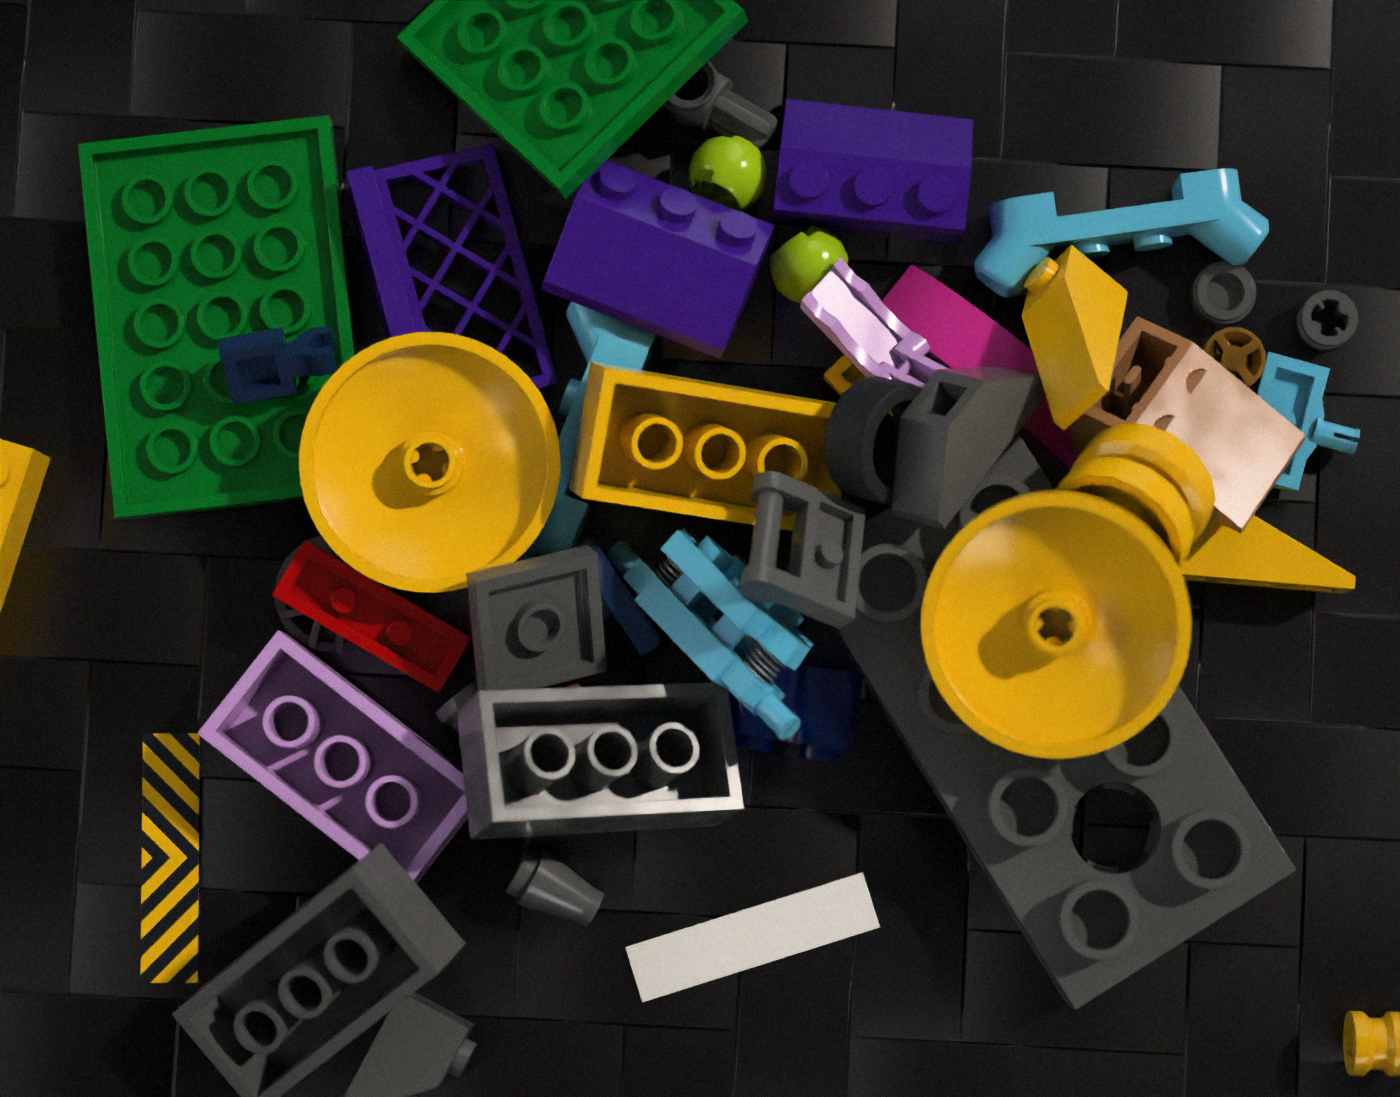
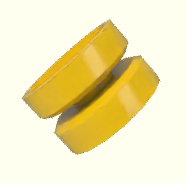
M1120 423L1100 430L1085 446L1073 463L1071 471L1055 489L1097 496L1115 503L1136 515L1164 542L1179 568L1188 556L1191 545L1199 538L1210 521L1216 501L1211 474L1198 454L1175 435L1148 424Z

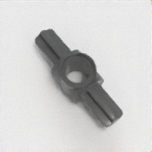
M710 61L689 79L699 80L708 86L706 92L701 97L687 101L678 98L674 94L662 105L676 122L684 126L699 127L707 130L714 124L733 136H740L750 141L758 149H762L770 141L778 122L774 115L731 91L733 81L716 72Z

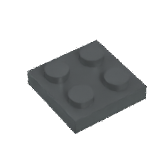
M588 545L466 573L478 691L538 689L607 671L598 554Z

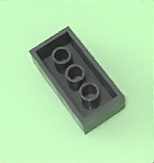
M717 683L478 691L457 711L470 840L715 827L744 809L728 689Z
M380 842L204 984L172 1015L240 1097H280L435 977L466 943L382 842Z

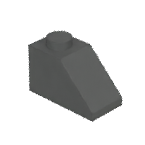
M414 992L389 1011L344 1097H407L438 1087L444 1082L448 1073L459 1079L477 1043L467 1039L474 1023Z

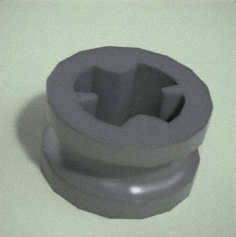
M1323 290L1313 294L1300 307L1296 316V329L1300 338L1308 346L1317 350H1332L1341 346L1354 334L1358 325V311L1354 302L1346 294L1337 290ZM1324 304L1332 306L1333 317L1342 320V329L1339 327L1334 328L1329 333L1330 336L1321 334V324L1311 320L1312 311L1318 314L1324 309Z

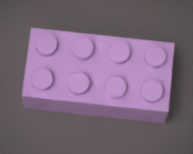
M279 630L197 733L358 860L382 842L416 884L468 819L463 769L292 636Z

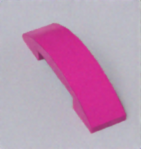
M913 264L909 266L882 300L883 304L898 320L928 342L930 346L928 354L948 369L1003 366L1039 374L1033 352L1029 347L973 304ZM1045 395L1032 415L1021 427L1020 432L1070 471L1073 463L1079 456L1071 451V425L1063 430L1054 423Z

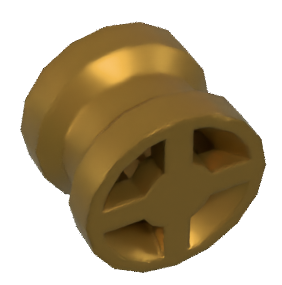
M1227 327L1217 331L1201 347L1229 372H1236L1239 376L1238 379L1247 387L1253 385L1261 377L1266 365V351L1261 340L1251 331L1241 327Z

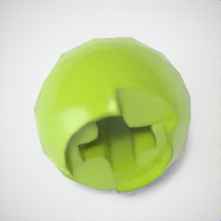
M736 135L732 138L719 136L707 139L694 152L687 172L693 194L737 211L748 210L762 196L768 179L766 163L760 150L750 141Z
M810 226L804 233L801 231L770 256V275L777 291L791 302L801 304L802 299L809 292H812L823 280L840 257L848 265V255L842 241L829 230Z

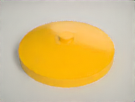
M417 332L391 337L369 346L346 361L329 378L314 400L305 421L299 449V474L304 500L315 526L327 544L342 560L368 578L390 587L413 592L438 593L467 588L466 573L516 562L537 539L547 523L558 493L561 473V454L556 426L544 398L532 380L519 366L494 348L471 338L443 332Z
M1048 490L1018 495L997 503L973 518L955 535L936 562L928 580L921 611V636L926 663L934 683L950 708L964 723L987 740L1005 749L1039 758L1065 759L1096 754L1110 749L1140 732L1160 713L1175 692L1186 666L1191 643L1192 618L1187 587L1180 568L1164 542L1147 524L1123 507L1106 499L1075 491Z

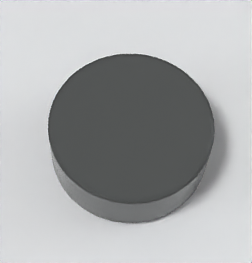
M1227 261L1215 262L1205 267L1193 281L1190 290L1191 306L1196 315L1209 325L1215 327L1232 326L1240 322L1252 310L1256 301V285L1251 274L1241 265L1233 266Z

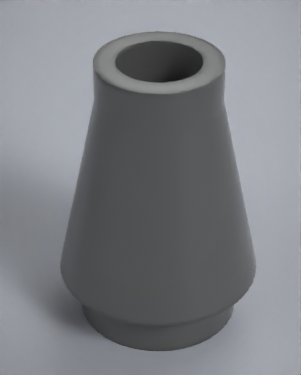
M529 846L524 848L513 866L503 890L505 893L516 898L515 905L569 919L585 927L593 920L604 897V892L592 887L545 847L540 852Z

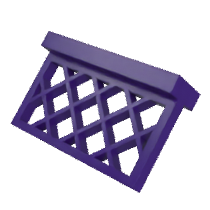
M493 143L373 170L371 165L347 171L345 190L385 340L408 333L434 332L425 327L422 315L424 308L434 293L466 312L453 334L461 335L471 317L477 318L504 334L496 348L498 352L502 353L510 339L534 352L540 375L529 378L539 391L556 387L558 384ZM483 163L489 187L478 205L446 187L457 168ZM446 171L440 182L427 176ZM412 179L433 193L418 218L415 219L393 206L388 184ZM440 196L471 214L456 242L423 224ZM491 197L497 217L484 210ZM478 219L502 233L505 248L494 265L462 247ZM398 222L410 228L404 241L401 237ZM417 233L449 251L433 280L409 266L406 251ZM456 256L488 275L472 303L439 284ZM507 257L513 277L500 270ZM494 279L518 293L521 308L511 325L504 323L478 307ZM414 282L427 289L420 302ZM523 317L529 337L516 330Z

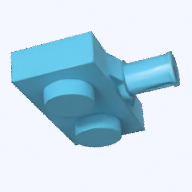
M1267 352L1266 365L1261 377L1257 380L1254 392L1305 434L1304 442L1273 486L1276 489L1295 493L1299 490L1306 460L1317 445L1353 455L1358 444L1354 441L1359 439L1360 429H1353L1324 421L1322 398L1330 368Z

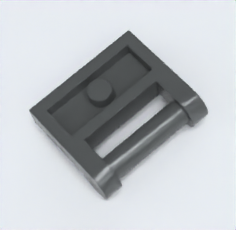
M765 471L755 475L752 484L751 500L756 504L750 561L749 565L744 567L741 572L740 594L753 602L765 603L773 601L841 630L855 619L866 509L783 473ZM782 509L795 513L788 573L776 568Z

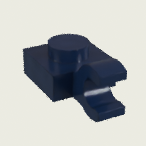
M283 327L219 339V355L233 405L297 394V377L323 376L337 371L334 357L336 347L331 327L309 329L286 343Z

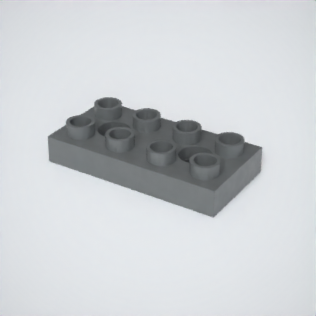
M1017 433L944 530L897 517L892 506L864 523L855 619L841 630L830 625L829 627L1065 1003L1076 1010L1295 872L1296 868L1179 684L1160 713L1146 727L1128 740L1096 754L1065 759L1023 755L987 740L964 723L940 694L926 663L921 636V611L924 594L936 562L955 535L968 522L986 509L1018 495L1054 490L1023 439ZM1103 784V789L1121 790L1131 796L1136 794L1144 804L1150 819L1148 821L1149 834L1142 850L1144 851L1143 854L1133 864L1122 870H1119L1118 866H1102L1089 859L1085 862L1077 853L1071 839V834H1073V818L1079 806L1077 802L1086 792Z

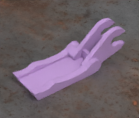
M842 257L833 265L832 270L813 291L809 292L802 299L800 309L866 378L879 376L911 383L923 388L937 369H948L925 356L930 350L928 342L898 320L883 304L871 286L858 277Z

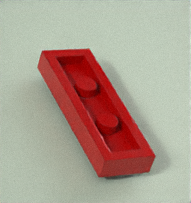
M306 540L303 541L271 595L438 693L441 691L472 638Z

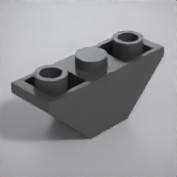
M1003 366L937 369L900 417L892 509L897 517L944 530L1046 394L1040 375Z

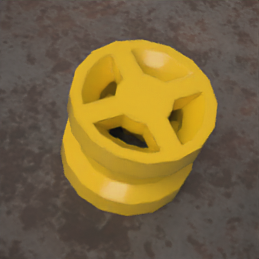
M1348 1011L1346 1013L1343 1027V1054L1348 1075L1365 1076L1369 1070H1382L1387 1076L1400 1077V1012L1387 1011L1381 1018H1369L1362 1011Z

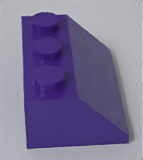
M786 99L772 224L804 228L815 226L831 231L959 245L966 225L972 170L973 119Z
M606 160L582 183L568 215L541 290L721 359L757 281L775 225Z

